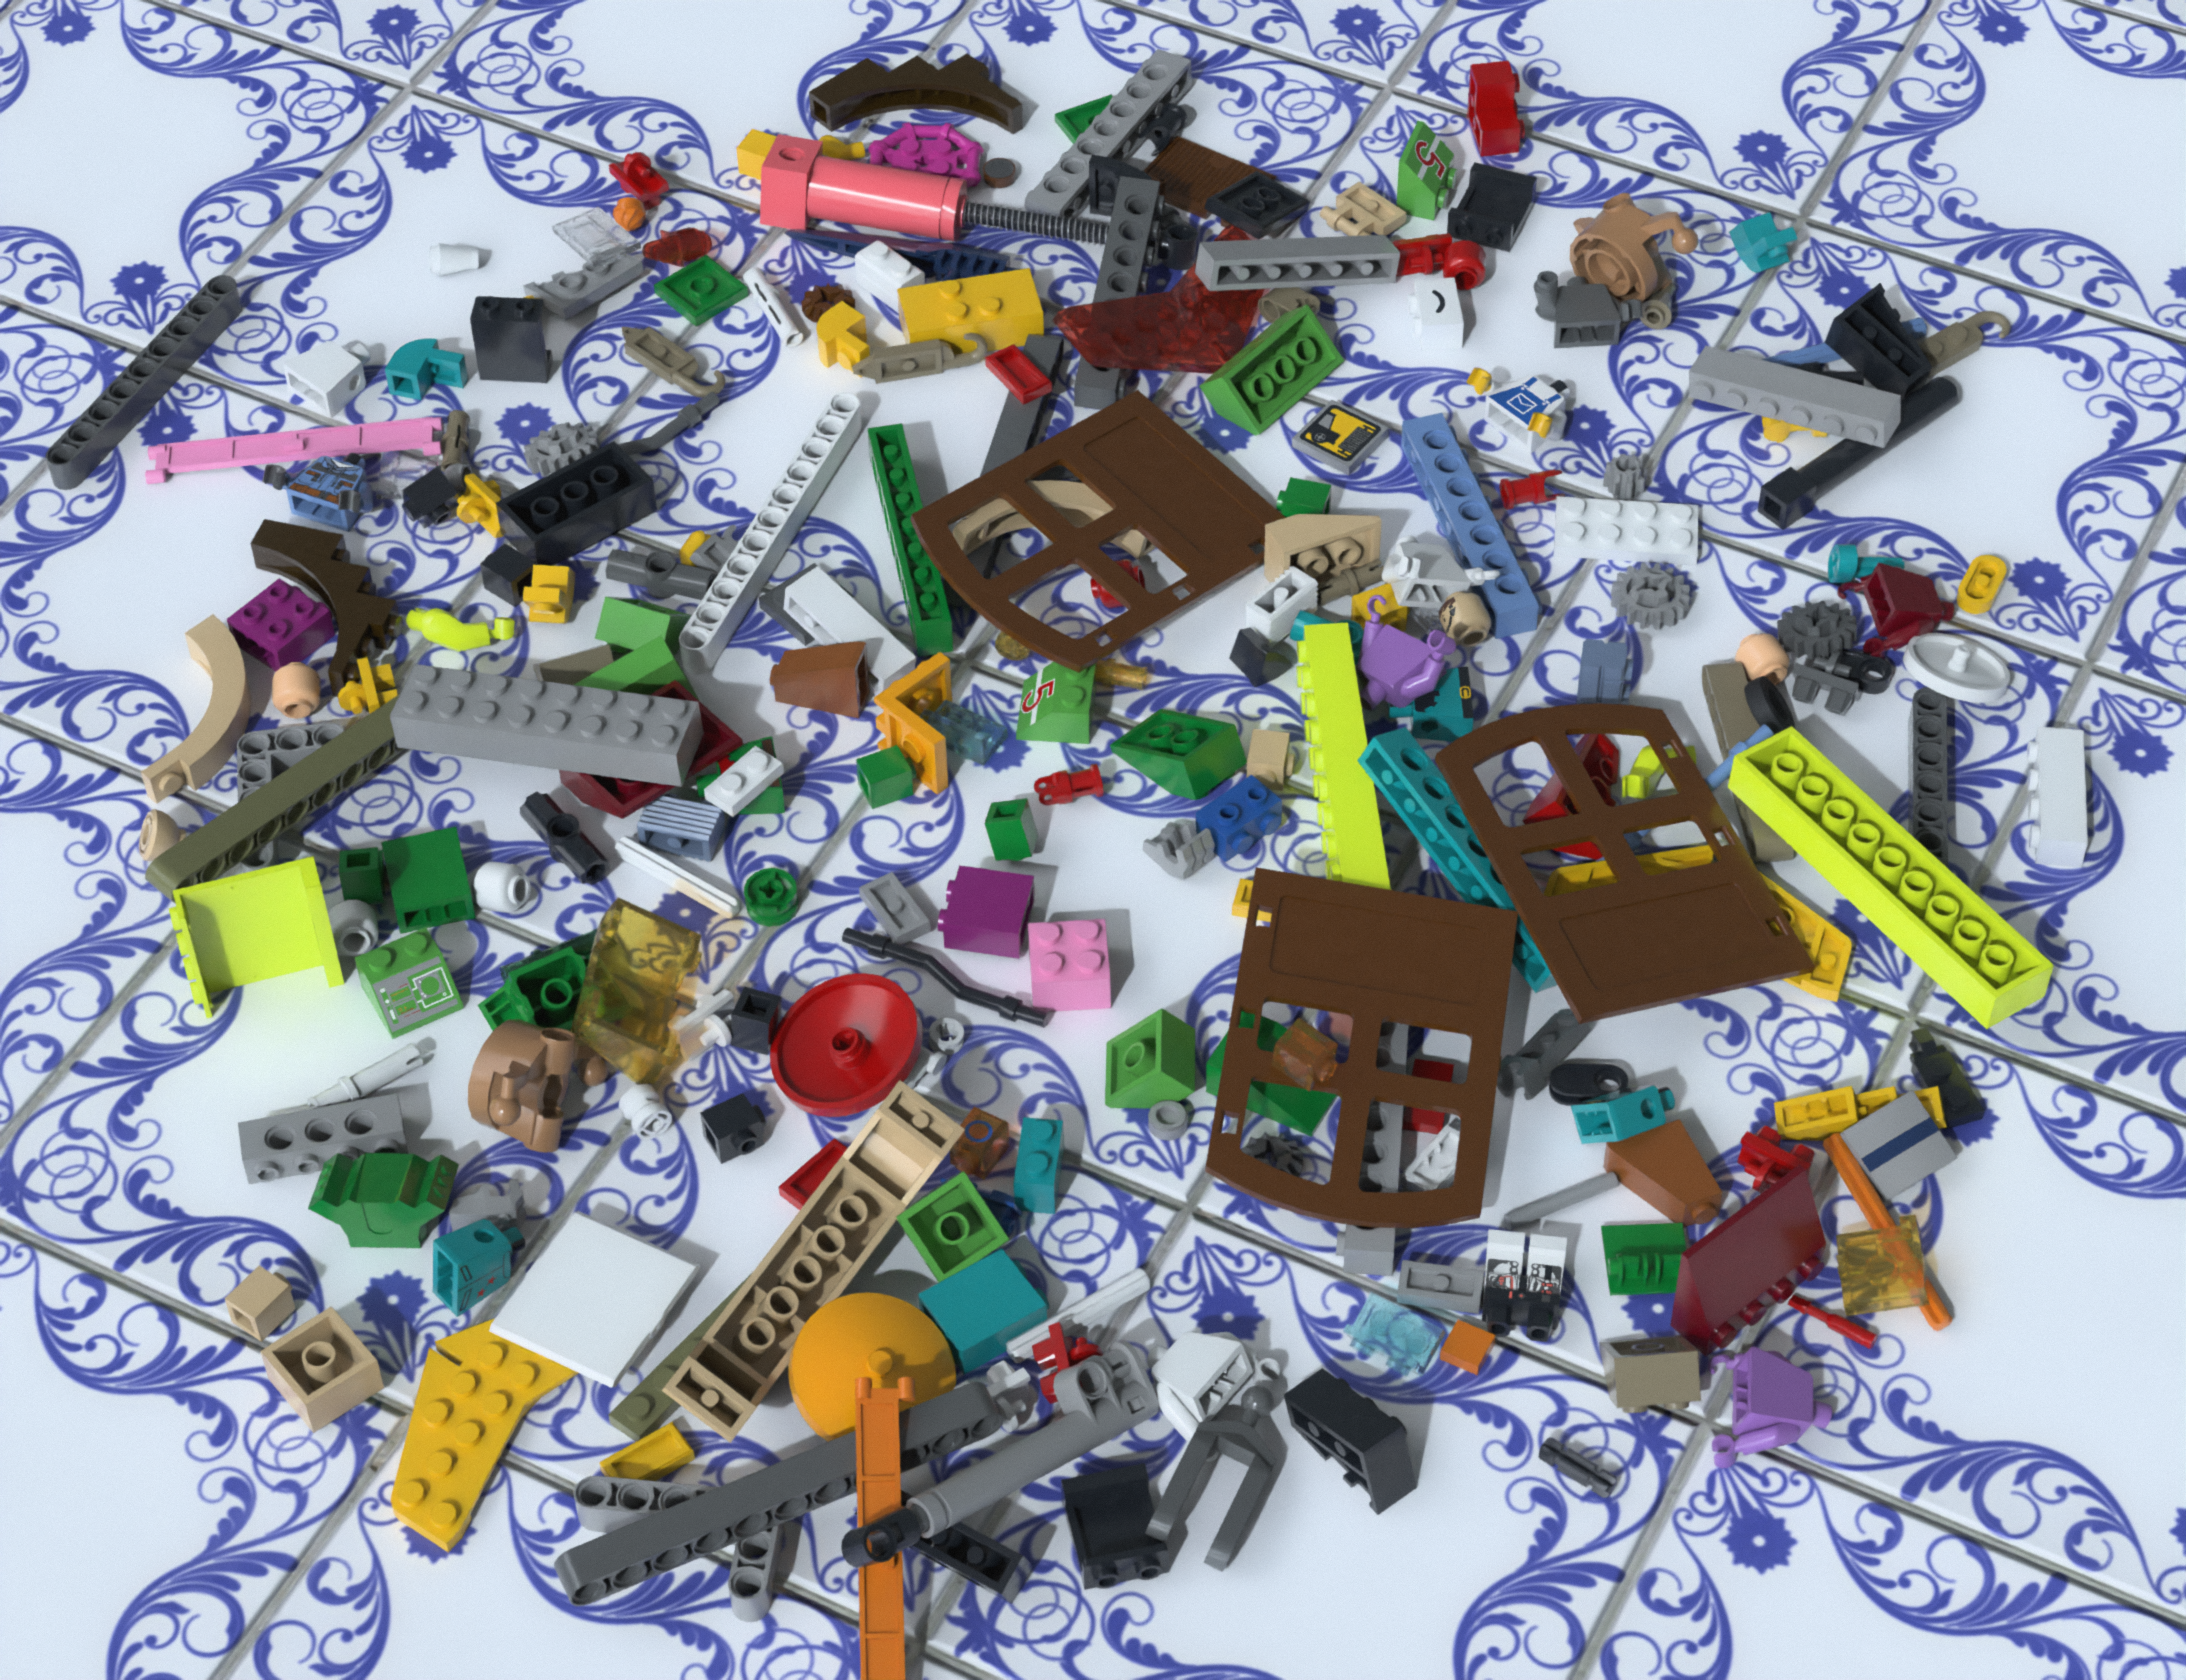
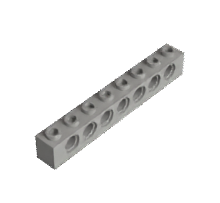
M1157 49L1149 59H1146L1139 71L1127 80L1124 88L1111 98L1109 105L1101 114L1095 116L1087 130L1077 137L1072 147L1061 155L1057 164L1045 173L1042 181L1034 190L1028 192L1024 203L1027 212H1032L1033 210L1034 213L1038 214L1040 212L1043 215L1046 212V215L1049 216L1052 213V216L1055 217L1058 214L1061 218L1065 216L1067 219L1071 217V219L1075 220L1090 204L1089 161L1092 154L1125 163L1148 137L1146 135L1141 139L1138 138L1149 122L1161 115V110L1167 103L1176 104L1192 86L1191 60Z
M1384 1022L1381 1024L1376 1067L1379 1070L1406 1075L1409 1025L1394 1022ZM1378 1101L1370 1104L1358 1184L1363 1192L1398 1193L1403 1121L1402 1105ZM1346 1224V1232H1337L1336 1256H1344L1343 1273L1392 1276L1395 1228H1373Z

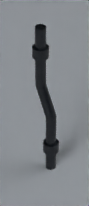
M848 927L843 932V942L866 949L871 956L880 959L890 957L925 969L959 1000L998 1012L1001 1018L1013 1022L1019 1019L1043 1028L1048 1024L1049 1013L1024 1005L1021 999L1009 995L1003 998L967 986L932 955L893 943L890 937L878 933L872 936Z

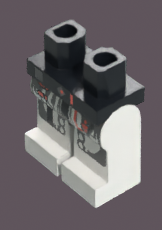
M1488 1229L1482 1321L1486 1322L1487 1332L1496 1335V1337H1505L1510 1335V1325L1527 1326L1526 1337L1531 1341H1548L1551 1330H1556L1568 1238L1531 1234L1527 1273L1525 1276L1521 1275L1525 1233Z

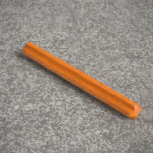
M1839 1133L1832 1134L1823 1141L1825 1151L1928 1324L1933 1330L1941 1331L1952 1323L1950 1313L1852 1152Z

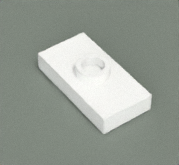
M1447 1124L1401 1174L1400 1184L1413 1192L1447 1188L1454 1179L1460 1131Z

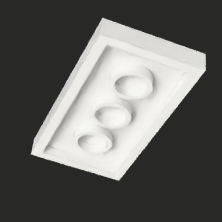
M1557 496L1554 556L1697 565L1698 505Z

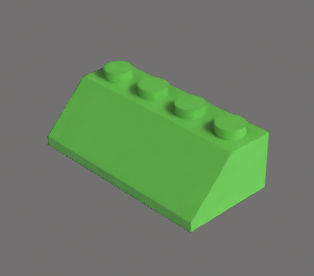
M1307 304L1284 313L1199 385V387L1218 415L1256 436L1261 434L1337 368L1344 359Z

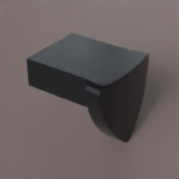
M1251 627L1239 630L1229 659L1245 674L1254 687L1275 680L1291 668L1292 663L1279 650L1270 648Z

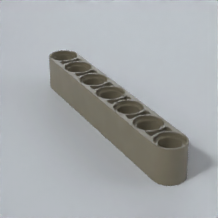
M1740 661L1702 666L1703 692L1723 761L1729 757L1728 752L1738 742L1744 743L1760 728L1745 697L1744 688L1748 682ZM1732 792L1749 855L1753 863L1792 860L1794 849Z

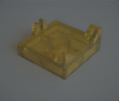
M1916 1214L1899 1217L1900 1226L1836 1235L1838 1250L1836 1259L1839 1265L1837 1268L1841 1280L1844 1309L1847 1316L1930 1305L1921 1231Z

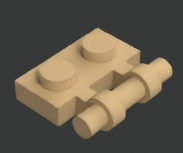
M1357 182L1336 196L1337 209L1333 210L1329 206H1324L1320 211V217L1327 221V225L1334 231L1340 230L1348 236L1371 235L1372 232L1387 236L1406 223L1405 211L1361 182ZM1354 218L1358 223L1354 224L1349 219Z

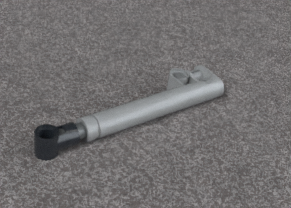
M1117 1340L1110 1345L1108 1353L1100 1357L1093 1355L1072 1367L1060 1370L1054 1378L1053 1388L1065 1415L1064 1417L910 1498L907 1501L906 1507L900 1506L862 1527L848 1531L841 1544L842 1554L846 1562L853 1567L863 1568L889 1561L896 1553L918 1542L921 1536L923 1538H930L944 1529L951 1527L1155 1416L1159 1410V1402L1135 1348L1125 1340ZM1126 1360V1364H1122L1121 1361ZM867 1538L870 1540L872 1545L871 1553L867 1547Z

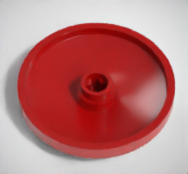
M855 973L827 980L801 996L780 1021L770 1050V1066L773 1077L789 1101L807 1113L823 1117H841L867 1110L886 1099L899 1080L904 1082L912 1071L918 1059L923 1038L920 1014L908 994L898 984L885 977L874 974Z

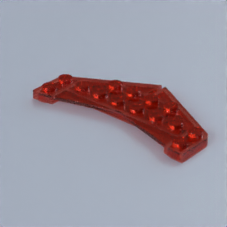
M1231 224L1225 227L1214 241L1251 239L1243 230ZM1195 262L1169 292L1070 306L1057 312L1052 321L1083 358L1096 367L1214 374L1242 350L1258 308V300L1262 297L1265 289L1209 291L1195 274Z

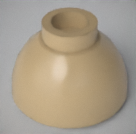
M152 809L147 813L141 828L139 840L140 856L144 861H153L186 838V831L179 829L176 822L168 814Z

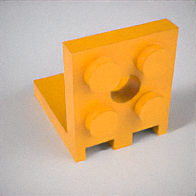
M939 652L929 660L921 662L916 669L900 680L894 681L887 689L874 697V703L884 710L883 713L875 718L876 728L886 736L877 742L878 748L884 750L897 745L904 758H911L915 766L916 778L937 795L948 788L946 738L930 725L953 710L950 659Z

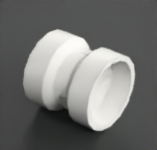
M639 1084L630 1088L619 1101V1109L628 1120H632V1129L640 1139L644 1140L660 1136L668 1129L672 1122L671 1113L664 1104L659 1103V1095L650 1084Z

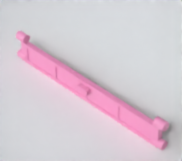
M425 417L157 444V446H148L149 459L156 460L155 470H146L147 484L165 483L166 474L318 459L322 456H348L349 453L359 455L423 448L424 456L442 455L441 441H434V431H443L442 417Z

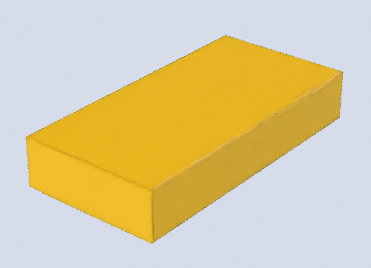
M672 1421L600 1461L599 1464L602 1473L606 1477L657 1481L693 1461L695 1455L691 1446Z

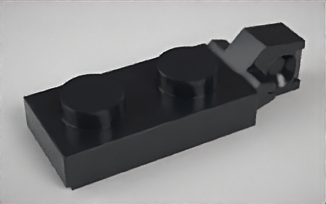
M1926 1027L1911 1031V1042L1908 1045L1913 1052L1909 1057L1912 1063L1911 1072L1921 1089L1938 1086L1947 1126L1945 1129L1982 1119L1984 1109L1943 1044L1936 1046L1935 1039Z

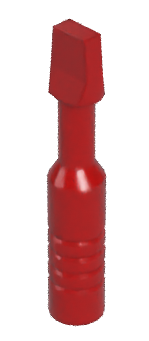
M1793 1295L1788 1301L1787 1305L1802 1314L1813 1316L1824 1322L1829 1329L1870 1350L1877 1340V1334L1836 1313L1829 1314L1813 1306L1810 1301Z

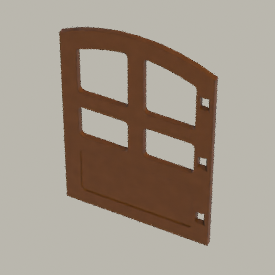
M1136 390L912 514L910 521L921 545L935 567L950 586L975 611L1021 645L1055 663L1080 673L1264 563L1265 550L1255 554L1251 548L1259 543L1265 547V525L1286 517L1139 390ZM1057 465H1062L1111 506L1113 510L1084 527L1078 528L1064 518L1028 486L1026 482ZM1000 498L1006 500L1054 544L998 576L986 579L969 561L948 526ZM1129 530H1137L1181 568L1187 576L1162 591L1152 594L1108 557L1100 547ZM1076 564L1125 606L1128 611L1080 639H1073L1029 615L1009 600L1063 568ZM1185 588L1190 594L1180 600L1174 593ZM1105 634L1112 639V641L1104 646H1100L1096 641Z
M1602 703L1570 704L1540 708L1511 715L1483 725L1458 738L1436 753L1434 759L1579 1024L1813 972L1815 968L1813 962L1662 709ZM1618 734L1646 738L1679 794L1615 807L1606 805L1566 735ZM1529 742H1536L1541 746L1579 814L1508 827L1503 824L1478 779L1474 768L1510 749ZM1671 745L1677 757L1669 758L1663 747ZM1692 821L1697 824L1718 862L1648 875L1643 871L1623 834ZM1722 832L1729 845L1721 846L1714 834ZM1583 842H1593L1599 848L1617 880V883L1548 897L1540 891L1521 855ZM1775 921L1782 935L1775 937L1767 924Z
M1256 867L1205 1171L1234 1189L1267 1204L1303 1216L1334 1223L1373 1228H1418L1448 1225L1480 1218L1498 1071L1501 1069L1502 1056L1500 1055L1518 912ZM1258 910L1272 913L1270 927L1256 926ZM1276 1002L1351 1016L1353 1025L1347 1061L1340 1064L1314 1059L1316 1069L1313 1074L1307 1077L1294 1075L1289 1069V1060L1293 1055L1264 1051L1257 1046L1264 1003ZM1242 1011L1255 1014L1253 1029L1239 1028ZM1384 1022H1394L1467 1035L1471 1039L1466 1082L1457 1084L1379 1070L1376 1067L1381 1024ZM1298 1057L1293 1061V1069L1298 1073H1307L1312 1068V1063L1308 1058ZM1261 1081L1336 1094L1341 1098L1330 1181L1327 1184L1321 1185L1291 1175L1241 1151L1240 1143L1249 1088L1252 1082ZM1378 1101L1457 1115L1460 1118L1453 1185L1451 1187L1399 1193L1363 1192L1359 1188L1369 1107L1372 1102ZM1224 1115L1238 1119L1236 1134L1222 1133Z

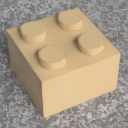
M332 1306L260 1351L268 1379L313 1433L384 1388L377 1359Z

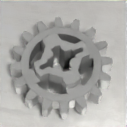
M566 422L565 424L553 425L552 430L548 432L544 430L539 431L538 437H531L529 439L530 444L524 446V456L527 466L531 468L532 473L540 472L541 476L545 477L599 449L600 442L596 431H593L591 425L584 427L583 423L579 422L575 426H571L570 422Z
M1642 562L1638 570L1630 565L1627 567V574L1619 572L1617 574V581L1612 583L1611 607L1617 608V617L1627 616L1628 625L1633 624L1635 621L1640 622V629L1643 630L1647 627V624H1652L1655 630L1660 629V623H1665L1672 627L1674 618L1682 620L1684 611H1687L1689 607L1690 587L1684 584V576L1678 575L1674 577V568L1672 567L1665 571L1660 570V563H1656L1653 568H1648L1647 564Z

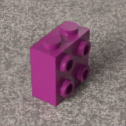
M280 578L227 618L229 631L234 636L239 648L275 672L289 663L302 662L335 636L331 620L333 616L329 608L324 603H317L306 596L299 587L291 586Z
M959 865L955 880H949L947 885V909H941L938 917V931L943 932L944 948L1020 959L1028 923L1030 922L1035 903L1034 876Z

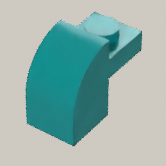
M1770 212L1742 221L1729 231L1740 259L1755 273L1790 262L1787 255L1789 252L1788 246L1798 239L1793 227L1778 231Z
M431 338L414 340L401 346L393 354L385 368L389 394L422 400L431 382L464 388L468 381L464 354L439 350L438 340Z

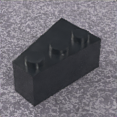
M1879 283L1833 319L1825 343L1857 372H1863L1864 378L1876 389L1901 395V400L1925 385L1932 366L1912 333L1907 334L1899 321L1901 317L1896 308H1891L1884 296L1885 290L1881 283Z
M1322 1368L1284 1394L1291 1426L1325 1461L1333 1457L1347 1471L1343 1475V1480L1351 1488L1359 1484L1370 1495L1371 1502H1369V1506L1377 1515L1417 1488L1406 1443L1407 1431L1403 1423L1397 1417H1390L1381 1411L1369 1397L1363 1398L1356 1393L1344 1379H1337Z

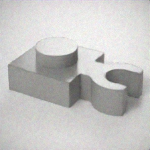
M735 525L729 526L721 537L714 533L694 551L689 559L698 568L716 571L718 575L739 543L731 536L737 527Z

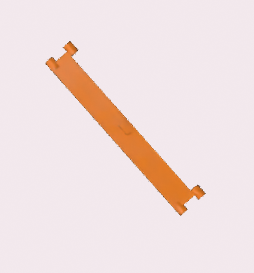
M859 1377L855 1379L857 1528L901 1506L899 1402L910 1403L915 1401V1379L912 1377L899 1378L898 1388H872L871 1378ZM867 1538V1547L871 1553L872 1545L870 1540ZM900 1551L889 1561L858 1568L860 1680H905L902 1551Z

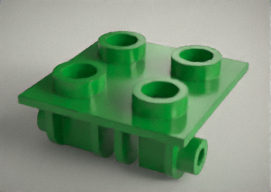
M1682 1223L1601 1226L1610 1296L1668 1294L1676 1292L1681 1254L1686 1251Z

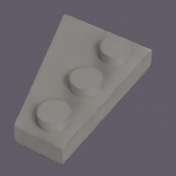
M619 250L584 263L582 266L583 270L572 274H565L561 271L551 275L553 281L539 286L535 282L523 285L525 295H533L534 298L542 299L545 308L567 320L644 273L642 261Z

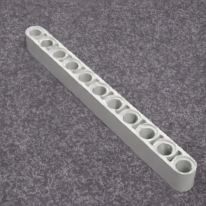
M844 392L838 393L830 399L679 636L682 666L686 672L696 675L704 674L714 666L862 430L860 400L856 395Z

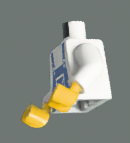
M1474 367L1466 383L1475 386L1474 390L1477 394L1486 396L1484 415L1486 422L1530 454L1538 449L1547 439L1557 441L1562 437L1567 421L1565 399L1570 395L1569 389L1563 381L1557 380L1548 386L1534 375H1527L1516 381L1499 383L1492 380V376L1486 370Z

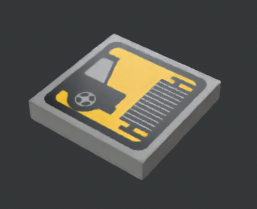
M1331 400L1292 438V447L1349 476L1388 437L1389 427Z

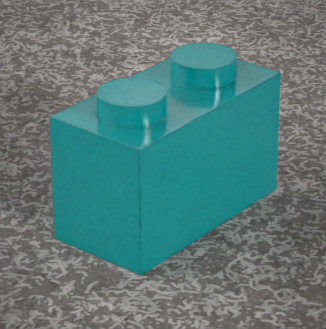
M1023 1117L1013 1182L1014 1204L1022 1212L1055 1214L1064 1154L1063 1120Z

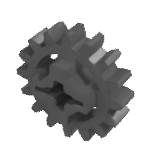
M1808 601L1805 603L1804 608L1794 605L1792 606V613L1783 612L1782 619L1777 621L1779 643L1784 645L1786 653L1795 650L1796 658L1806 654L1809 660H1814L1816 656L1829 659V654L1834 650L1841 652L1843 655L1842 648L1851 649L1853 647L1852 641H1857L1856 616H1850V609L1848 608L1839 610L1838 603L1830 607L1826 606L1825 601L1813 603V605Z

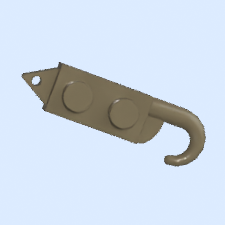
M1982 311L1961 323L1955 322L1918 343L1932 366L1928 378L1978 351L1983 342V334L1979 329L1980 326L1986 323L1998 324L2002 327L1999 338H2005L2011 330L2008 319L1998 312Z
M622 327L625 354L671 385L676 384L698 398H703L710 392L718 394L724 388L726 380L719 370L714 372L717 378L715 384L703 386L695 382L693 379L697 376L699 370L696 358L651 327H647L644 330Z
M966 333L964 334V339L976 342L977 348L971 352L955 355L951 346L946 342L939 341V339L873 349L870 356L852 366L853 374L875 379L876 384L941 374L943 370L967 367L978 363L987 353V342L979 334Z

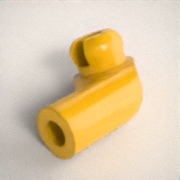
M831 135L822 136L818 140L823 141L822 155L825 157L844 160H855L865 157L862 141L846 145Z
M702 530L692 532L679 550L680 563L697 567L689 558L711 535L705 534Z

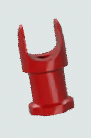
M1554 469L1530 473L1528 478L1512 481L1508 478L1501 479L1499 488L1504 508L1509 510L1513 509L1516 504L1532 501L1534 504L1554 501L1557 496L1565 497L1563 493L1545 495L1544 491L1545 479L1550 476L1559 475L1562 471Z
M1091 764L1090 769L1068 773L1066 770L1058 771L1050 776L1038 778L1034 783V790L1039 794L1038 799L1045 806L1069 804L1073 802L1074 798L1093 794L1101 797L1104 794L1097 764ZM1041 783L1046 784L1043 788H1040L1039 785ZM1051 795V798L1046 800L1045 796Z

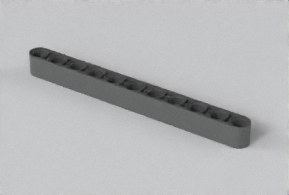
M1028 334L1022 352L1052 382L1053 391L1063 359L1064 339ZM1010 391L1008 392L980 476L1034 447L1052 392L1024 405ZM1005 533L994 537L966 555L978 572L986 579L991 577ZM945 579L943 589L947 605L973 609Z
M973 1382L899 1412L900 1474L987 1438L1000 1429L1004 1421L1003 1416L984 1383ZM855 1431L565 1551L554 1562V1569L569 1601L575 1606L591 1604L856 1493Z

